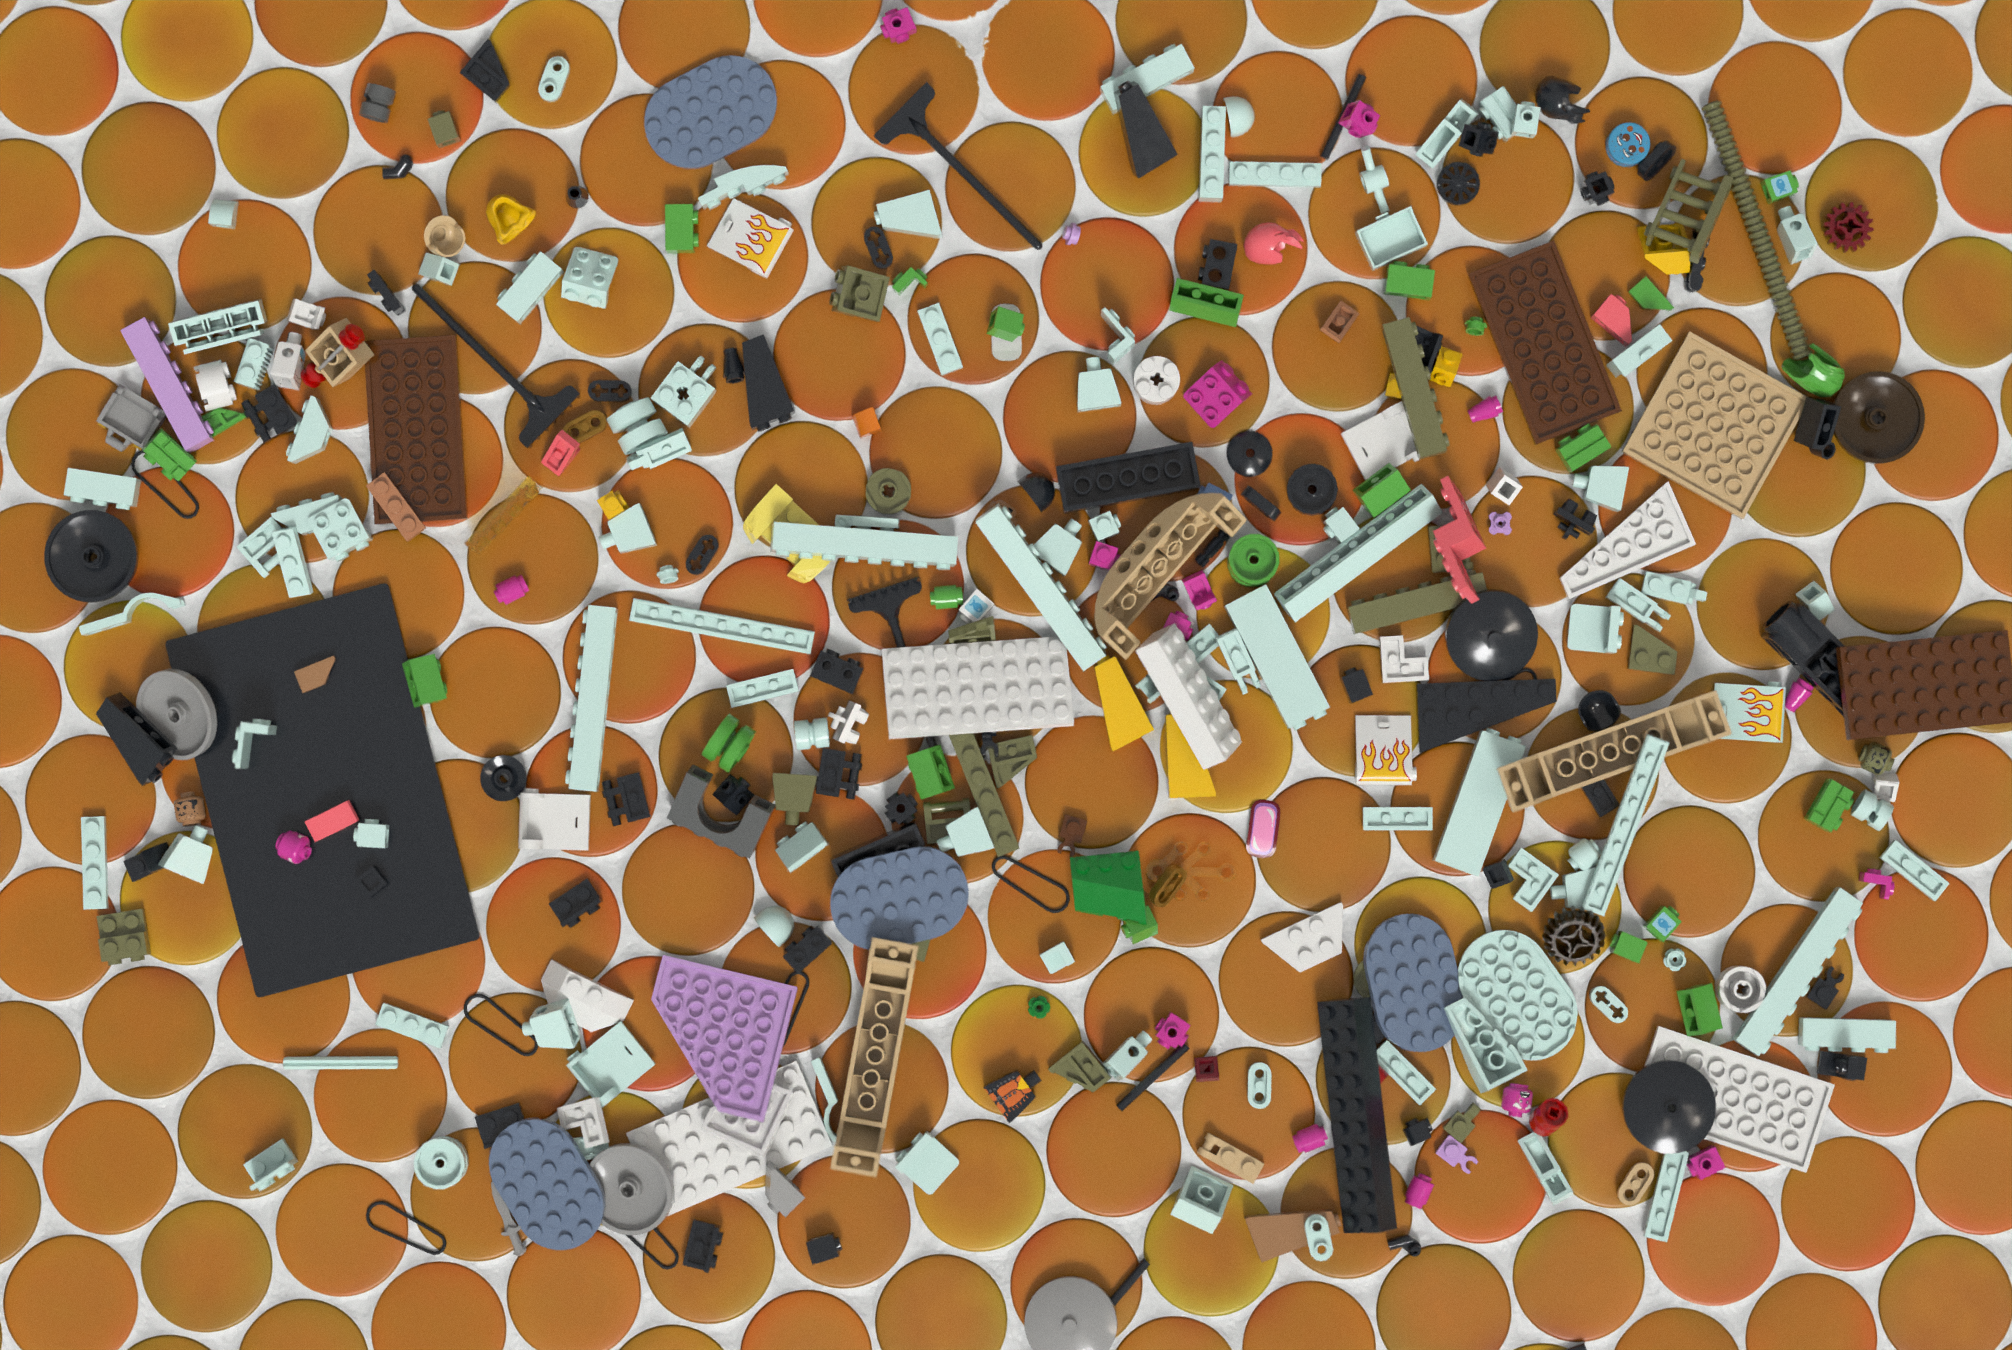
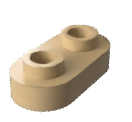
M1644 1162L1635 1163L1631 1167L1617 1190L1618 1199L1623 1204L1632 1206L1640 1201L1654 1178L1652 1167ZM1643 1169L1645 1171L1644 1177L1639 1178L1637 1176V1172ZM1631 1189L1632 1196L1626 1197L1625 1191Z

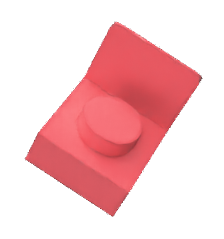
M561 430L555 437L541 463L557 476H560L579 453L580 443Z

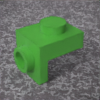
M910 267L905 274L900 272L893 279L894 285L892 290L900 296L914 280L926 288L928 286L926 281L928 277L919 268L914 270Z

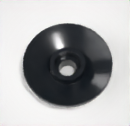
M1245 431L1237 434L1230 441L1227 448V461L1232 470L1241 476H1258L1269 467L1272 461V447L1267 438L1258 432ZM1252 449L1254 456L1247 457L1246 450Z
M500 755L490 759L482 768L480 782L484 792L490 798L497 801L515 799L523 792L527 781L523 765L514 757ZM503 774H507L509 777L506 783H503L500 779Z

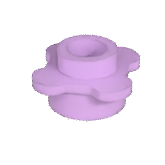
M1492 512L1489 515L1491 520L1489 532L1492 535L1497 533L1508 535L1511 533L1510 520L1512 516L1510 513L1497 514Z

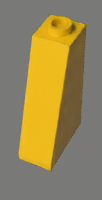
M1107 655L1097 662L1098 666L1094 667L1110 748L1113 752L1154 729L1116 657L1110 658Z
M1170 712V715H1165L1169 798L1216 796L1208 768L1203 770Z

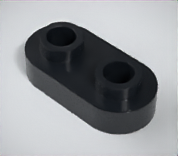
M1668 140L1659 142L1653 152L1639 162L1637 166L1638 176L1645 181L1651 180L1672 159L1676 152V146Z

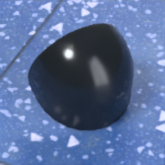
M1030 473L1017 481L1031 497L1041 513L1052 504L1055 498V486L1052 480L1045 474Z
M1596 690L1588 693L1581 699L1578 706V714L1587 730L1600 731L1612 726L1619 719L1621 709L1612 694L1604 690Z

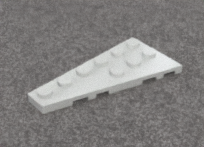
M1669 481L1559 578L1568 600L1696 545Z

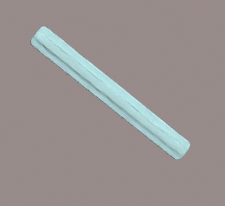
M397 1056L284 1057L283 1068L396 1069L398 1068L399 1061Z

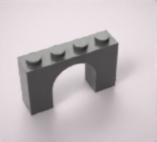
M692 764L686 773L667 819L677 826L693 831L697 836L712 840L720 847H726L734 851L740 857L750 859L776 805L755 795L741 821L731 825L718 823L707 814L703 804V798L713 774Z

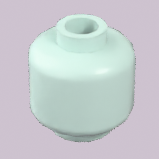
M1583 838L1568 850L1571 858L1567 861L1575 871L1578 869L1581 871L1597 866L1602 851L1592 839L1587 840Z

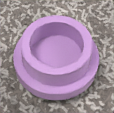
M1073 222L1069 226L1066 225L1062 236L1065 239L1066 245L1077 244L1081 227L1076 226V223Z

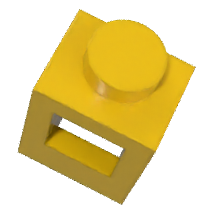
M619 490L616 492L611 491L597 500L609 521L629 509Z

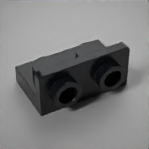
M587 878L549 903V905L561 922V926L565 927L568 925L569 928H572L581 922L580 916L586 912L590 916L599 910V904L603 900Z

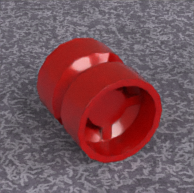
M1546 1099L1531 1112L1529 1116L1531 1129L1539 1136L1546 1137L1552 1135L1566 1123L1569 1113L1568 1109L1559 1099Z

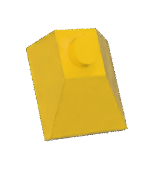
M1682 224L1659 225L1660 229L1687 238ZM1647 226L1637 227L1645 259L1665 274L1690 273L1689 259L1691 252L1688 251V248L1655 236L1651 245L1647 246V236L1644 235Z

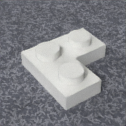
M1403 635L1379 637L1382 683L1429 680L1428 657L1405 658Z
M599 1097L557 1108L561 1127L568 1130L581 1126L585 1148L609 1143Z

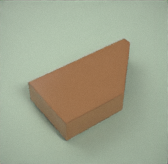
M335 656L294 671L302 693L326 684L333 664L336 661Z

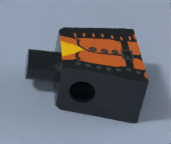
M1015 1070L986 1084L984 1089L1008 1123H1011L1036 1098L1031 1088L1042 1080L1035 1070H1032L1024 1077H1022L1018 1070Z

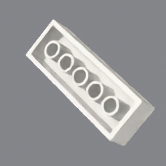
M1174 623L1154 632L1136 649L1139 658L1203 770L1226 761L1242 743L1239 732L1234 728L1229 719L1228 712L1220 704L1217 693L1211 688L1205 672L1199 667L1195 654L1189 649L1184 640L1183 633L1177 628L1176 624Z

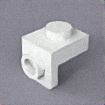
M293 299L287 321L318 330L324 324L326 318L325 308Z

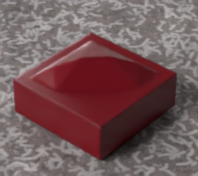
M1217 1056L1194 1058L1196 1082L1219 1081Z

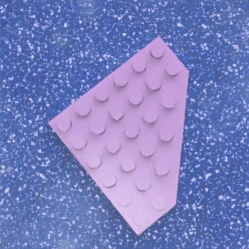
M663 955L651 1000L718 1112L764 1123L798 987Z

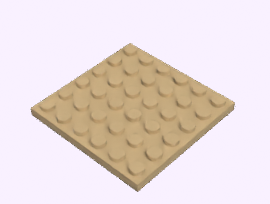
M1688 332L1624 446L1622 453L1736 517L1744 519L1801 417L1806 396L1694 333Z

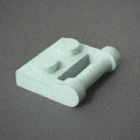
M272 517L237 546L263 578H266L270 574L269 571L280 563L277 553L263 565L259 562V559L275 546L272 531L282 529Z

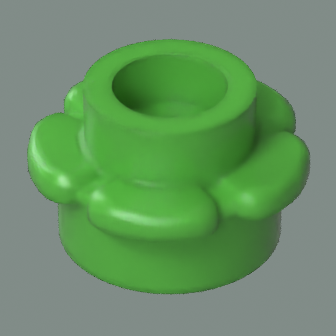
M1470 317V320L1465 321L1466 333L1470 335H1483L1484 329L1487 328V324L1480 317Z

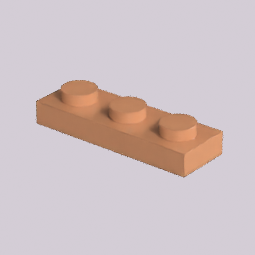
M385 472L366 485L407 542L426 529L425 525Z

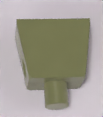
M773 773L776 810L786 811L785 825L799 826L800 812H810L818 776Z

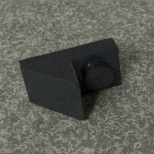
M167 842L143 850L140 854L123 861L132 882H136L164 869L158 864L169 848Z

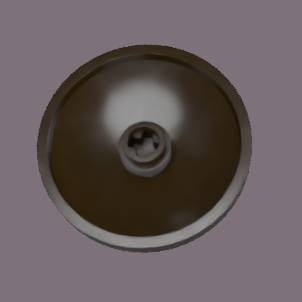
M1883 371L1859 375L1842 387L1833 402L1841 406L1834 436L1839 445L1850 456L1862 462L1884 464L1900 459L1915 447L1922 435L1925 423L1922 400L1915 388L1898 375Z

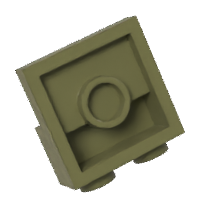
M848 265L842 266L841 270L838 269L835 274L834 281L838 285L836 292H832L829 304L832 305L831 311L880 322L890 277Z
M144 909L97 916L101 962L107 961L108 966L122 964V959L130 958L131 962L145 960L144 955L151 954Z

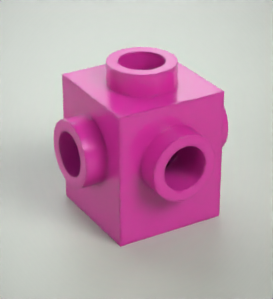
M908 7L899 11L897 8L889 10L885 13V17H882L883 25H880L884 38L889 37L891 43L895 41L897 44L910 39V35L917 33Z
M1358 100L1347 105L1338 123L1345 127L1350 135L1361 138L1375 132L1380 115L1374 111L1371 105Z
M1170 1012L1166 1019L1161 1018L1154 1028L1157 1030L1155 1035L1159 1038L1157 1042L1167 1049L1170 1046L1175 1049L1178 1045L1182 1047L1189 1036L1186 1032L1191 1025ZM1174 1028L1176 1031L1173 1036L1168 1035V1030Z

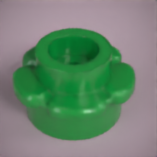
M1043 996L1033 997L1028 1002V1012L1033 1017L1036 1016V1018L1042 1019L1050 1012V1003Z

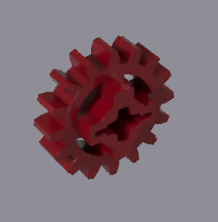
M1843 202L1839 204V209L1834 206L1831 209L1832 214L1828 213L1825 215V218L1829 221L1822 224L1823 227L1827 228L1823 236L1830 237L1827 243L1834 242L1835 250L1841 246L1843 253H1846L1849 247L1852 252L1857 251V245L1863 248L1865 246L1864 241L1871 239L1867 233L1874 231V228L1869 227L1873 219L1866 218L1869 211L1861 212L1862 205L1854 208L1853 202H1850L1846 207ZM1845 213L1842 221H1835L1839 214ZM1846 223H1849V227H1852V230L1849 232H1847L1848 229L1844 227ZM1835 232L1841 237L1840 239L1836 236ZM1854 234H1861L1858 240L1851 242Z

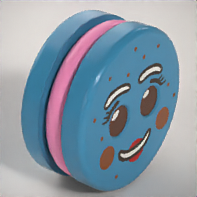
M1622 123L1616 126L1608 135L1605 144L1606 153L1609 159L1618 166H1635L1649 152V135L1642 126L1636 123Z

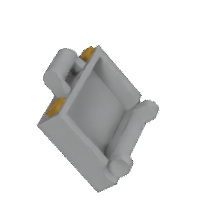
M119 384L96 421L104 429L109 428L105 442L122 452L133 443L132 446L142 451V448L159 431L167 416L161 408ZM117 433L126 439L123 443L113 437V434Z

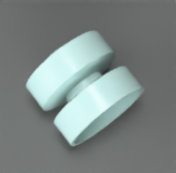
M649 397L632 401L620 407L606 419L613 434L627 431L618 440L624 455L634 453L640 446L661 438L668 433L661 419L647 421L656 413V409Z

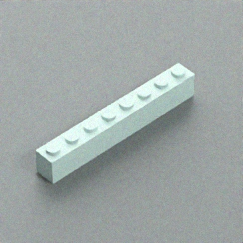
M1420 484L1276 591L1274 595L1294 622L1298 621L1443 513L1434 496Z
M998 503L978 517L976 524L1075 661L1085 671L1106 656V651L1104 650L1107 648L1106 644L1100 636L1096 638L1091 632L1094 628L1087 618L1082 619L1078 614L1080 608L1073 599L1069 601L1064 593L1067 591L1060 581L1055 582L1051 574H1053L1050 566L1046 562L1042 564L1037 556L1040 553L1033 543L1029 545L1024 539L1026 534L1019 524L1015 526L1010 520L1013 516L1006 506L1001 507Z
M774 522L772 524L770 552H775L777 557H789L790 554H799L801 559H812L813 556H822V560L835 561L837 557L845 558V562L858 563L859 559L868 560V564L880 565L882 561L891 562V566H904V563H911L915 568H927V565H936L938 570H950V567H954L957 561L958 537Z
M588 605V610L583 612V623L586 624V631L581 633L580 646L584 647L583 656L579 655L578 669H581V678L576 679L575 692H579L578 702L574 701L573 705L576 725L572 724L570 738H574L573 747H569L568 761L572 762L571 770H567L565 783L569 784V789L599 792L618 609L614 607Z
M1835 887L1766 988L1762 1004L1749 1013L1732 1040L1754 1055L1759 1056L1761 1053L1765 1054L1771 1046L1769 1041L1772 1036L1780 1033L1784 1027L1782 1022L1785 1017L1793 1014L1797 1008L1795 1003L1798 998L1805 996L1810 988L1808 984L1813 977L1816 978L1821 973L1824 960L1826 958L1829 959L1836 950L1834 945L1839 939L1842 940L1847 935L1849 923L1852 920L1855 921L1862 912L1860 907L1863 904L1861 901L1842 888Z

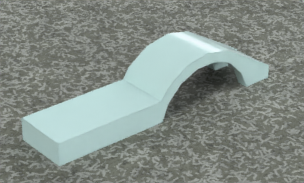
M143 593L132 598L125 606L123 613L81 625L79 629L81 635L88 636L131 623L132 614L136 607L143 601L152 598L163 601L168 608L172 609L186 605L184 600L156 593Z
M1210 624L1186 642L1189 649L1195 654L1197 663L1219 646L1215 639L1219 635ZM1149 673L1135 685L1138 689L1141 688L1149 698L1147 699L1149 703H1152L1160 696Z
M817 1057L811 1060V1063L829 1104L824 1115L825 1130L835 1142L837 1134L830 1125V1112L832 1107L838 1102V1098L821 1057Z

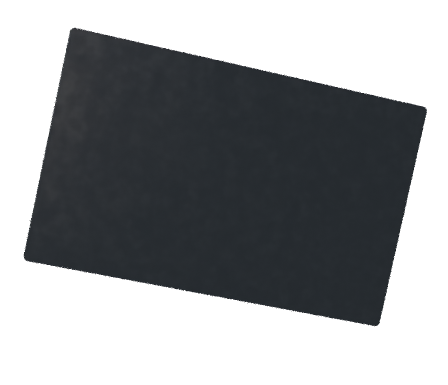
M388 584L375 585L171 639L166 642L165 646L171 669L182 670L195 677L209 693L216 710L217 730L215 738L204 753L194 758L257 997L291 990L468 943L480 938L421 707L414 708L402 666V663L408 661ZM335 656L336 661L333 664L326 684L302 693L294 671ZM253 719L271 720V725L277 726L276 735L253 733L248 769H237L235 767L236 763L232 761L233 752L235 749H238L239 740L235 739L237 726H240L241 722L252 723ZM349 800L359 821L315 842L305 821ZM365 819L379 820V824L390 825L388 848L358 847L357 842L354 841V829L358 828V823H365ZM289 830H294L310 839L311 855L307 860H303L299 864H293L282 859L277 854V849L275 848L278 837ZM371 866H375L388 884L371 898H368L354 880Z

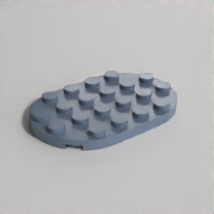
M722 56L712 59L664 84L652 96L646 108L644 118L645 133L649 144L661 159L674 166L684 169H698L709 166L754 143L768 131L777 110L775 87L766 71L750 59L740 56Z
M919 846L872 856L854 862L838 877L831 893V915L839 932L848 941L861 948L870 950L872 937L906 944L929 940L949 932L960 921L968 903V883L960 865L948 854L936 848Z
M1401 914L1390 917L1374 929L1375 931L1366 943L1363 957L1364 970L1376 1022L1383 1035L1401 1049L1412 1052H1427L1438 1049L1454 1037V1032L1444 1008L1463 998L1459 988L1458 969L1452 944L1445 931L1437 923L1425 916Z
M526 1118L516 1121L499 1134L490 1151V1175L496 1189L525 1235L536 1244L553 1250L572 1249L588 1241L602 1223L606 1206L605 1195L598 1178L572 1136L557 1123H551L539 1118Z

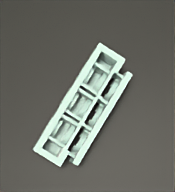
M262 299L172 321L168 325L174 345L186 343L187 348L183 352L188 354L261 335L264 333L263 328L258 329L257 325L263 324L268 320ZM250 324L253 326V328L235 332V328ZM229 330L231 332L224 336H217L214 338L212 336L215 333ZM203 336L208 338L204 341L190 343L191 339Z

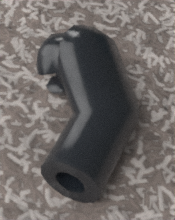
M404 154L400 157L395 167L383 168V179L405 178L413 167L412 157Z
M1165 584L1152 601L1158 597L1168 599L1169 601H1176L1179 598V591L1175 586Z
M1404 1234L1387 1239L1389 1250L1403 1248L1413 1257L1421 1253L1420 1243L1410 1235Z

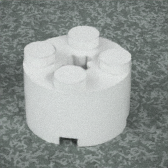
M1152 356L1144 359L1136 368L1133 377L1135 392L1144 402L1151 405H1160L1169 401L1176 394L1180 384V374L1177 366L1169 359L1161 356ZM1155 375H1158L1159 379L1163 381V383L1159 382L1158 386H1155L1154 381L1150 380Z
M217 360L194 366L195 372H200L195 375L202 400H204V403H208V405H204L205 410L209 411L233 405V401L237 400L234 386L232 384L228 385L227 379L231 378L227 363Z
M1739 965L1728 967L1720 973L1715 981L1716 997L1720 1004L1728 1010L1748 1013L1757 1009L1763 1002L1766 984L1763 977L1752 968ZM1738 984L1745 987L1742 989L1743 994L1736 992Z

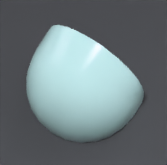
M1232 96L1223 98L1230 123V136L1238 137L1248 132L1255 119L1251 104L1242 97Z
M770 906L753 917L761 929L778 947L783 945L793 933V917L783 907Z

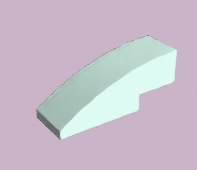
M1461 98L1415 155L1431 168H1434L1461 136L1464 125L1470 124L1479 112Z
M1532 1132L1519 1139L1518 1143L1552 1205L1554 1206L1572 1196L1573 1190L1542 1136Z

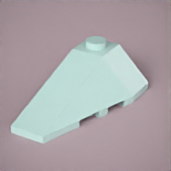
M1465 997L1444 1008L1469 1072L1480 1093L1489 1091L1527 1071L1517 1049L1512 1044H1509L1501 1036V1033L1496 1028L1494 1029Z

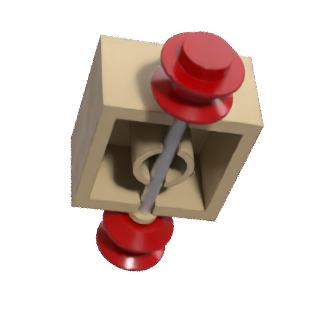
M347 318L330 325L305 350L313 362L309 363L301 371L300 375L304 384L311 388H317L321 382L327 379L330 385L335 387L349 380L374 355L364 342L365 335L362 329L351 324Z

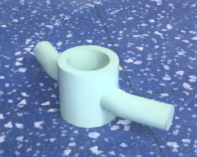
M1363 146L1361 151L1366 170L1359 173L1362 185L1367 194L1374 192L1381 214L1389 212L1390 210L1382 188L1389 186L1385 169L1382 165L1375 167L1370 146Z

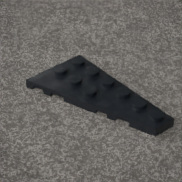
M1556 679L1416 684L1419 753L1557 702Z

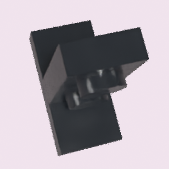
M1820 1051L1817 1074L1836 1076L1852 1081H1864L1867 1058Z

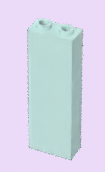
M1267 585L1225 605L1224 608L1234 627L1237 628L1247 652L1287 729L1293 727L1295 731L1307 725L1305 720L1311 717L1317 720L1326 715V709L1330 708Z
M1487 728L1486 731L1481 730L1478 734L1433 861L1478 877L1507 800L1497 768L1522 759L1526 746L1521 745L1522 740L1512 736H1508V739L1499 736L1500 732Z

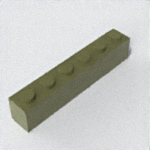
M1410 317L1383 324L1381 329L1418 459L1421 460L1446 453L1447 446H1450L1447 433H1442L1440 424H1443V418L1440 410L1436 411L1434 402H1437L1434 388H1429L1428 380L1431 377L1428 367H1424L1421 358L1425 357L1422 345H1417L1415 336L1418 335L1416 323H1411Z
M1476 570L1467 571L1476 592L1487 590L1483 572L1477 574ZM1452 576L1441 578V583L1432 585L1431 581L1418 584L1419 589L1412 591L1409 590V587L1395 590L1396 595L1388 597L1387 593L1373 596V601L1365 602L1364 598L1351 601L1352 606L1347 607V612L1354 635L1455 609L1463 599L1452 585Z
M973 733L949 735L998 857L1019 849Z

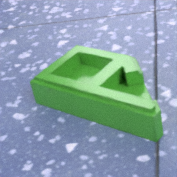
M1646 276L1628 291L1642 309L1671 311L1674 308Z
M224 408L213 409L201 416L204 422L208 421L214 430V433L211 434L212 437L217 436L246 418L244 413Z

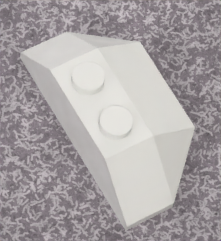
M552 959L541 979L547 1003L550 1004L569 998L577 1025L590 1032L624 1021L634 1002L633 999Z

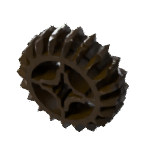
M1572 905L1569 911L1563 907L1561 914L1555 911L1554 918L1548 917V924L1544 925V933L1542 934L1544 947L1548 950L1550 957H1555L1557 963L1563 960V963L1567 965L1572 961L1573 965L1576 966L1577 961H1581L1585 965L1587 958L1593 960L1594 954H1600V947H1604L1606 934L1603 923L1600 922L1598 915H1594L1591 910L1585 912V908L1582 906L1579 910H1576ZM1582 925L1588 927L1592 931V933H1588L1587 930L1582 929ZM1556 938L1561 939V942H1565L1566 946L1559 944Z

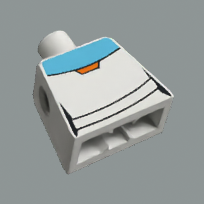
M289 332L287 341L278 343L270 374L277 387L300 390V374L304 368L306 353L302 345H300L301 334Z

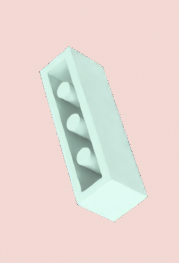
M1172 44L1163 50V54L1157 57L1154 54L1144 59V64L1138 67L1132 65L1122 71L1123 75L1117 78L1111 76L1102 82L1103 85L1100 86V92L1112 114L1118 112L1114 92L1119 90L1118 86L1122 83L1135 81L1139 84L1145 97L1193 73L1195 68L1183 45L1180 44L1176 47L1175 44Z
M1226 106L1202 107L1199 202H1222Z
M1799 1017L1798 1045L1805 1046L1806 1051H1819V1047H1828V1051L1842 1052V1047H1849L1851 1052H1865V1048H1874L1876 1053H1888V1049H1896V1021Z

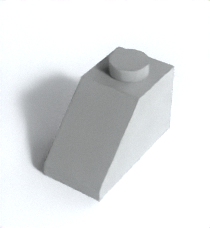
M769 1160L766 1163L765 1195L769 1200L767 1205L774 1213L780 1212L786 1217L805 1199V1196Z

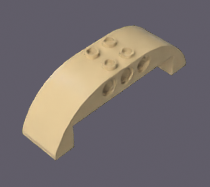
M1203 493L1190 496L1162 511L1125 550L1104 578L1095 603V623L1098 634L1126 660L1141 643L1127 629L1216 526L1233 537L1247 519L1220 493Z

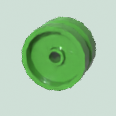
M1248 534L1239 538L1233 544L1227 557V569L1230 576L1238 584L1247 588H1257L1267 584L1273 578L1279 566V552L1276 545L1268 537L1260 534ZM1251 556L1258 559L1256 564L1250 562L1249 558Z
M728 714L721 722L701 754L709 761H714L717 756L720 757L723 753L718 762V767L727 773L742 759L756 734V731L748 725L743 726L736 734L735 731L739 726V719L731 714Z

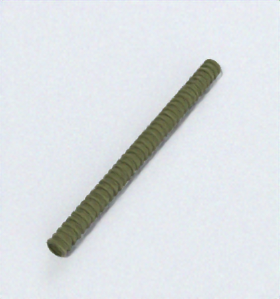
M1717 100L1708 103L1702 107V111L1706 113L1704 117L1708 118L1707 125H1710L1709 131L1713 132L1711 136L1716 140L1714 144L1718 146L1716 150L1720 151L1719 158L1723 159L1721 164L1725 165L1724 171L1728 173V176L1733 177V188H1731V191L1735 192L1734 198L1738 200L1736 205L1740 206L1738 210L1743 214L1741 215V218L1745 220L1743 224L1747 225L1746 232L1750 233L1748 237L1752 239L1751 245L1755 247L1753 251L1757 252L1755 257L1759 259L1758 265L1762 266L1761 272L1765 274L1763 278L1767 280L1765 284L1770 288L1768 292L1772 293L1770 298L1774 299L1773 306L1777 307L1775 311L1780 315L1778 319L1782 321L1780 325L1784 326L1783 333L1787 335L1785 339L1789 340L1788 346L1792 348L1790 350L1794 354L1792 358L1793 360H1799L1808 357V354L1813 353V351L1809 350L1810 343L1807 344L1806 341L1808 337L1804 336L1806 332L1801 328L1803 326L1799 322L1801 318L1800 316L1797 317L1796 313H1798V310L1794 309L1796 304L1792 303L1793 296L1789 295L1791 291L1787 289L1788 283L1784 281L1786 277L1782 276L1783 269L1779 268L1781 263L1777 262L1778 256L1774 254L1776 250L1772 248L1774 244L1769 240L1771 236L1767 235L1769 231L1765 229L1766 222L1762 221L1764 217L1760 215L1761 209L1757 207L1759 203L1755 202L1756 195L1752 194L1754 190L1750 188L1751 182L1747 180L1749 176L1745 175L1747 170L1743 168L1744 162L1740 161L1742 157L1737 153L1739 149L1735 147L1737 143L1733 141L1734 135L1730 134L1732 129L1728 128L1729 121L1725 120L1727 116L1723 114L1724 108L1720 106L1722 102Z

